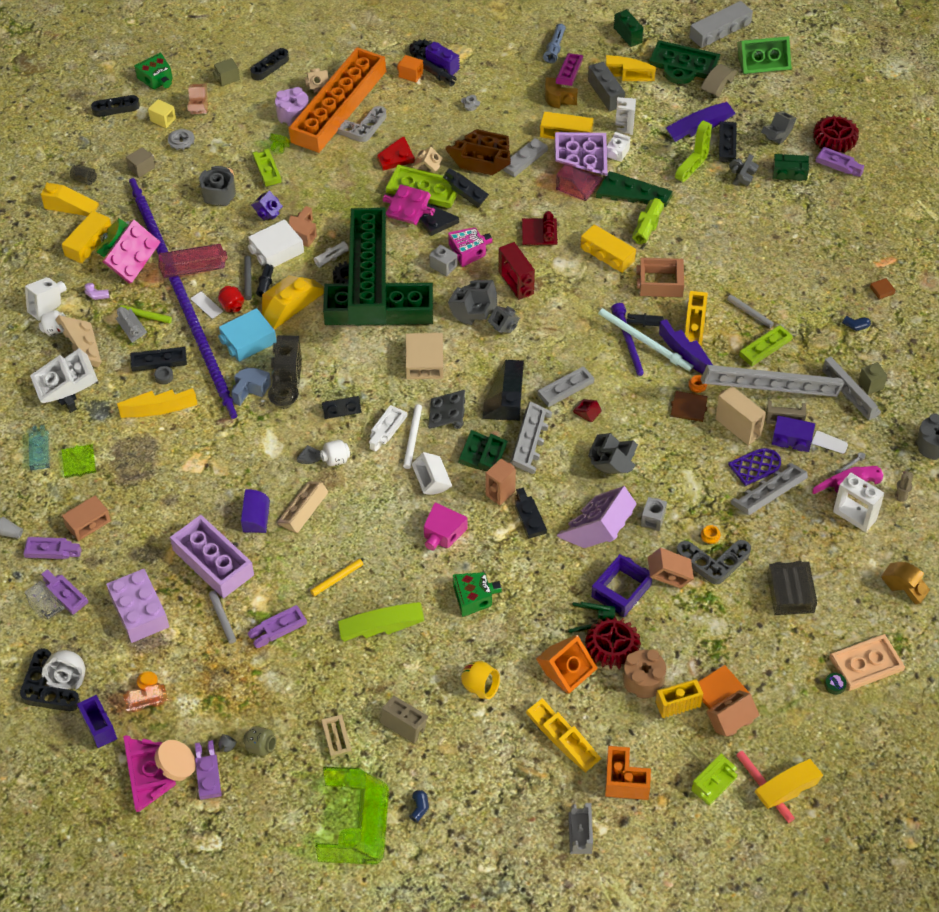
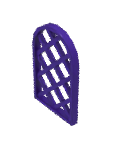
M762 448L729 462L728 465L741 482L747 486L778 471L781 466V458L774 450ZM765 452L771 453L772 456L770 457L764 454ZM754 456L761 457V461H754ZM763 458L770 459V464L763 463ZM773 460L779 461V465H772ZM743 461L750 462L749 467L743 466ZM752 463L759 464V468H752ZM761 466H768V471L761 470ZM741 468L747 469L748 473H740ZM750 470L756 471L757 476L749 475Z

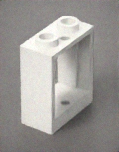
M850 473L839 486L833 512L864 532H867L877 520L884 492L855 474ZM848 493L867 504L868 509L847 497Z

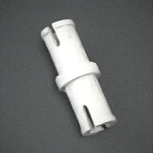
M342 241L340 244L332 248L329 247L324 253L314 257V262L320 268L331 260L335 261L338 256L349 251V248Z

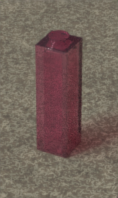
M221 244L159 253L158 267L163 278L225 268V261H227V252L223 250Z

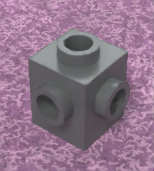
M496 306L487 321L494 326L493 328L496 331L511 333L517 327L520 318L511 307Z

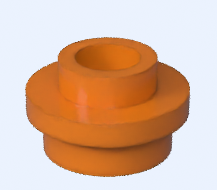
M695 375L689 380L688 386L691 391L701 393L707 389V384H702L701 375Z

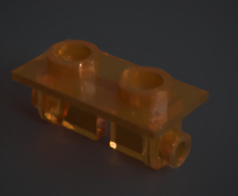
M157 683L146 686V695L142 694L141 688L126 691L127 694H123L124 702H129L126 704V711L138 712L143 710L145 706L152 705L156 707L163 705L164 701H168L167 693L162 694L166 692L165 685Z

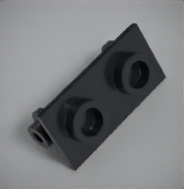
M359 396L322 402L324 419L362 413Z

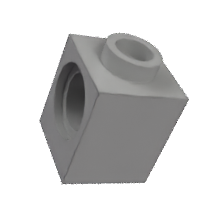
M648 497L642 513L641 527L660 531L666 514L667 502L658 498Z

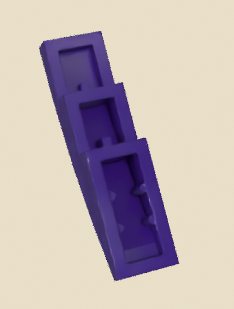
M724 102L692 113L666 127V130L674 142L688 134L691 137L694 136L699 124L703 120L712 124L713 129L720 124V121L724 122L736 113L728 102Z
M667 319L660 321L659 334L675 353L681 355L682 359L692 364L694 370L703 375L706 366L713 364L698 341L689 342L682 330L675 332Z

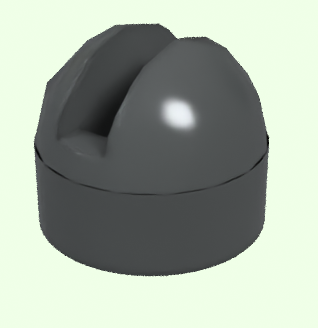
M222 734L218 746L220 749L225 746L224 752H229L235 747L237 741L226 734Z

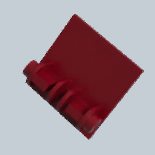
M546 211L543 218H522L523 245H558L557 218H554L551 211Z

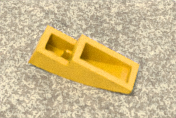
M606 55V66L613 76L622 77V81H655V66L637 59Z
M808 759L775 776L757 788L755 794L765 807L769 809L798 797L801 791L816 786L823 777V774L814 762Z

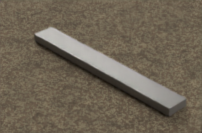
M707 365L701 377L702 384L837 397L844 385L842 378Z

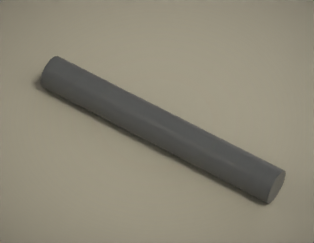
M245 256L244 299L251 300V257Z

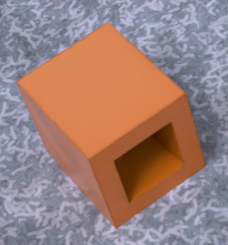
M405 55L397 65L399 77L417 83L423 74V60Z

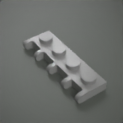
M531 401L526 407L510 463L526 472L535 474L536 468L531 465L532 459L539 460L540 454L535 452L536 445L542 446L544 444V439L540 438L539 435L541 430H548V424L543 421L544 417L551 418L552 412Z
M789 463L786 470L781 473L776 471L772 479L767 482L764 480L760 481L758 488L753 491L746 490L744 492L745 496L739 500L736 498L732 499L731 504L750 515L807 479V471Z

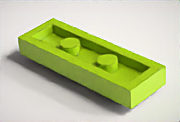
M779 325L742 349L739 356L752 367L790 342L793 335Z

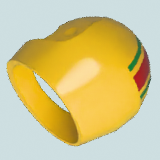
M474 661L464 667L461 674V682L465 689L476 694L479 698L491 699L498 690L500 675L488 663ZM489 674H491L492 685L485 694V683Z

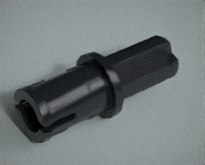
M265 264L262 276L258 278L259 285L256 294L259 297H262V294L268 291L269 286L272 284L273 265Z
M628 313L627 316L628 325H643V327H660V321L664 320L663 316L647 315V313H644V315Z

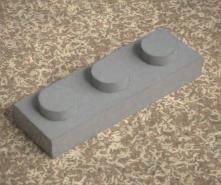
M534 138L511 157V164L502 170L516 177L547 152L548 146Z
M583 366L538 390V396L550 407L593 384L594 377Z

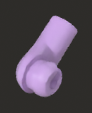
M93 283L85 284V294L94 300L109 298L108 289L97 290L94 288Z

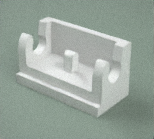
M617 97L615 125L624 126V128H617V132L633 135L636 99Z

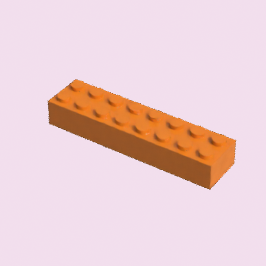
M357 47L290 125V142L320 153L336 134L341 124L350 117L386 73L385 57Z

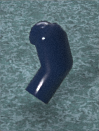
M846 316L842 324L855 331L867 329L871 325V321L866 317L854 320Z
M416 790L412 794V799L416 802V808L409 817L416 823L419 822L429 809L428 796L423 790Z

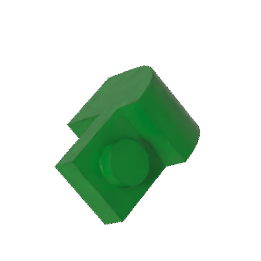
M118 218L107 229L108 237L96 248V252L105 258L128 224Z

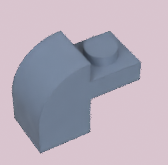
M247 368L239 371L234 376L236 385L233 386L231 391L233 402L241 406L249 393L263 397L271 386L270 373L258 368Z

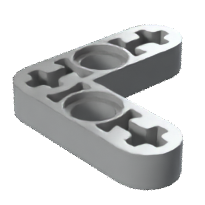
M383 106L374 107L360 124L345 120L336 133L359 142H366L386 119V109ZM374 123V125L368 126L367 124ZM351 128L352 130L345 131L344 129Z

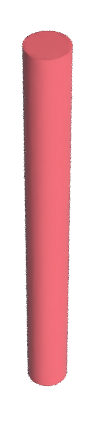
M744 751L737 753V758L759 786L765 784L767 781ZM784 803L775 806L788 823L795 819Z

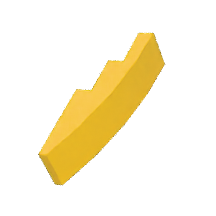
M193 388L175 394L173 389L158 395H154L153 391H149L117 403L121 418L162 415L198 405Z
M543 698L525 712L538 728L585 773L602 759L576 727H571L559 712L555 713Z

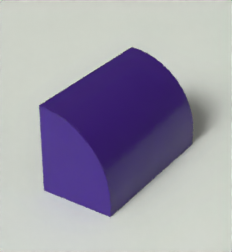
M245 489L241 516L243 532L266 533L270 499L266 494L257 490Z

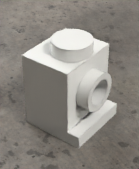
M615 132L607 145V157L622 162L630 149V137Z

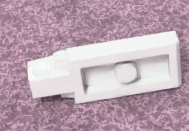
M390 405L371 430L369 449L376 452L381 447V444H386L406 419L407 412Z

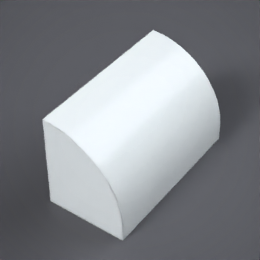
M423 452L412 463L424 494H439L452 487L440 456Z

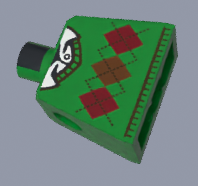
M161 52L134 65L137 79L150 88L157 89L161 86L169 88L171 86V81L173 80L172 71Z
M484 572L453 575V588L462 617L491 607L492 594L502 593L500 581L488 583Z

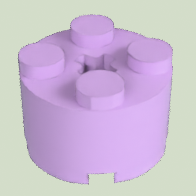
M295 87L277 92L275 105L278 121L282 124L283 122L287 123V126H290L309 104L308 96L302 91V88Z

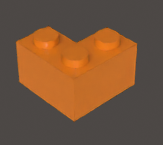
M608 746L605 797L649 800L651 768L629 767L630 747Z

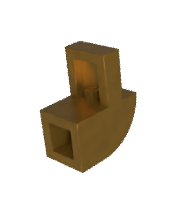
M546 77L545 101L547 104L560 109V104L577 105L578 88L562 87V84H556V78Z
M907 562L890 563L881 575V578L891 591L904 590L914 604H921L930 591L929 587L921 579L924 573L916 566Z

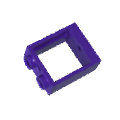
M619 554L592 585L591 597L603 605L615 606V612L625 617L650 588L653 578L650 577L647 568L641 567L634 563L632 559ZM619 571L641 583L628 600L606 587Z

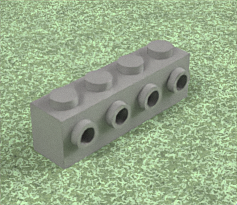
M739 1L692 24L689 38L703 48L751 24L753 11L742 1Z

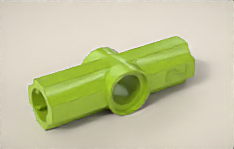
M658 198L650 200L645 211L640 213L637 227L632 234V239L637 244L642 245L646 243L651 232L657 228L659 216L664 208V203Z

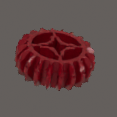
M833 114L832 117L827 115L826 118H821L820 121H817L813 130V140L815 145H819V149L826 147L839 153L851 151L852 148H855L859 139V128L856 127V123H853L852 120H847V117L842 118L840 115L837 117Z
M606 616L604 622L599 619L597 624L593 623L591 629L587 631L585 638L586 649L591 658H594L595 664L601 662L602 668L605 665H609L610 670L613 666H617L620 669L621 664L625 665L627 656L638 651L641 647L640 635L637 633L636 627H631V622L625 624L624 618L618 621L615 616L613 620H609Z

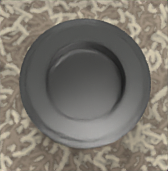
M161 366L154 372L155 380L159 384H168L174 378L173 371L168 366Z

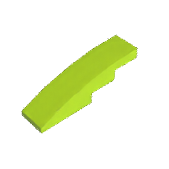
M420 602L357 614L338 621L340 637L345 642L361 635L368 638L384 631L389 635L425 620L422 605Z

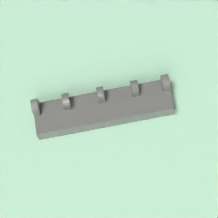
M831 356L826 358L823 365V373L827 377L843 379L844 385L841 392L868 421L879 416L881 411L877 409L876 403Z

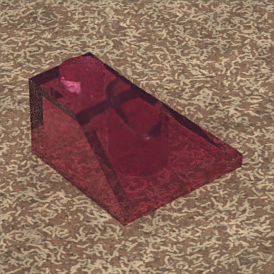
M564 164L556 175V190L587 201L602 181V177Z

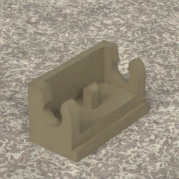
M768 400L766 424L776 425L778 416L805 421L806 403H802V407L799 409L772 406V401Z
M393 696L381 709L380 723L414 744L418 740L419 732L423 733L425 731L428 716Z

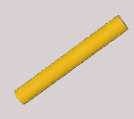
M357 559L310 590L311 594L314 597L354 572L363 566L362 560Z

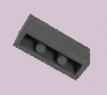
M604 61L589 66L588 82L609 112L616 110L617 97L625 98V91Z

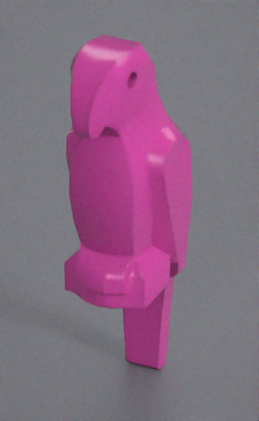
M878 466L851 467L813 488L812 493L816 494L828 487H834L835 492L838 494L840 484L850 473L855 474L866 482L872 481L874 484H879L883 480V471Z

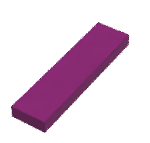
M567 53L557 75L556 84L573 85L583 62V55Z

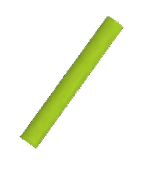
M120 305V307L127 310L131 308L136 316L169 324L172 322L171 316Z

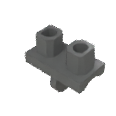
M749 154L745 162H742L740 158L731 160L729 168L732 173H737L732 184L736 186L739 182L746 186L750 184L753 179L752 175L755 174L759 167L758 164L752 161L753 155Z

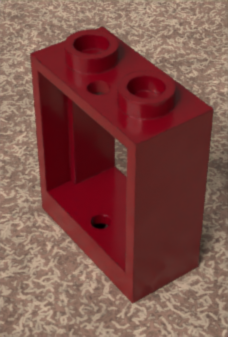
M515 242L499 247L498 272L518 300L533 295L535 269Z

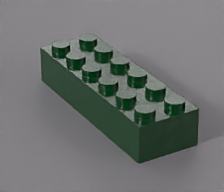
M348 283L324 284V325H349ZM386 283V324L381 325L433 324V283Z

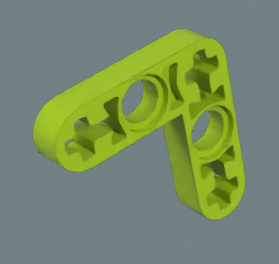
M704 120L699 124L696 131L694 152L677 169L675 179L685 182L705 161L709 153L712 124Z

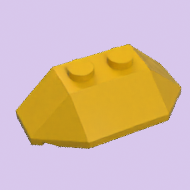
M288 275L262 294V315L275 330L323 295L324 286L314 279Z

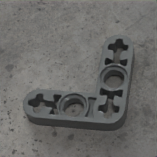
M738 540L715 561L693 543L682 541L677 546L676 554L691 559L692 569L712 584H721L749 558L751 545L745 540ZM702 559L706 562V565L699 566L695 561ZM731 559L734 561V564L726 565L724 560Z

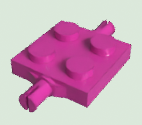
M401 184L394 197L388 195L383 197V202L390 203L386 212L389 218L417 225L424 213L434 215L435 209L427 207L431 197L429 192Z

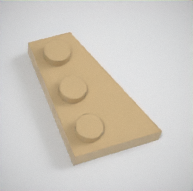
M58 315L55 320L58 325H62L64 328L63 334L65 337L70 338L73 343L72 349L76 351L80 348L88 355L91 365L99 367L102 362L91 323Z

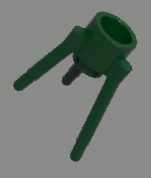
M587 602L572 603L576 607L597 610V619L603 622L606 616L609 620H613L615 616V606ZM592 624L568 629V633L591 629Z

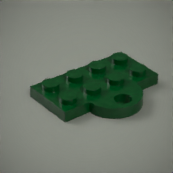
M658 40L649 64L664 69V76L670 82L686 84L693 81L695 77L706 79L713 68L718 65L721 54Z

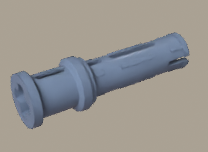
M563 24L556 25L552 40L547 44V51L543 55V59L547 63H555L557 61V54L561 50L560 43L566 30Z

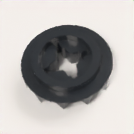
M426 38L424 40L418 39V41L413 40V43L409 46L410 54L414 57L421 55L423 58H426V47L432 41H427Z

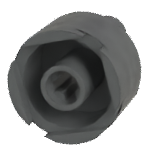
M213 166L211 170H204L201 173L199 182L204 202L212 205H229L236 195L233 173L224 166Z
M931 414L930 417L922 421L916 438L918 451L923 456L932 460H938L939 414Z

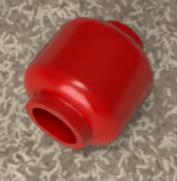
M225 286L219 291L218 301L226 312L236 313L242 309L245 300L237 287Z

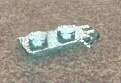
M40 425V431H38L37 426H33V432L29 433L30 470L50 468L49 431H45L44 425Z

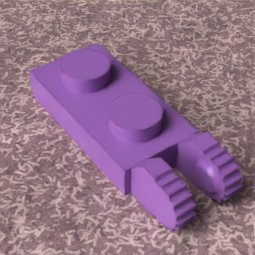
M295 605L250 629L248 636L251 639L260 636L253 643L256 648L267 645L269 641H273L306 625L307 620L299 607Z
M213 740L208 741L210 756L202 757L200 742L195 743L197 757L195 762L200 800L220 797L222 793Z

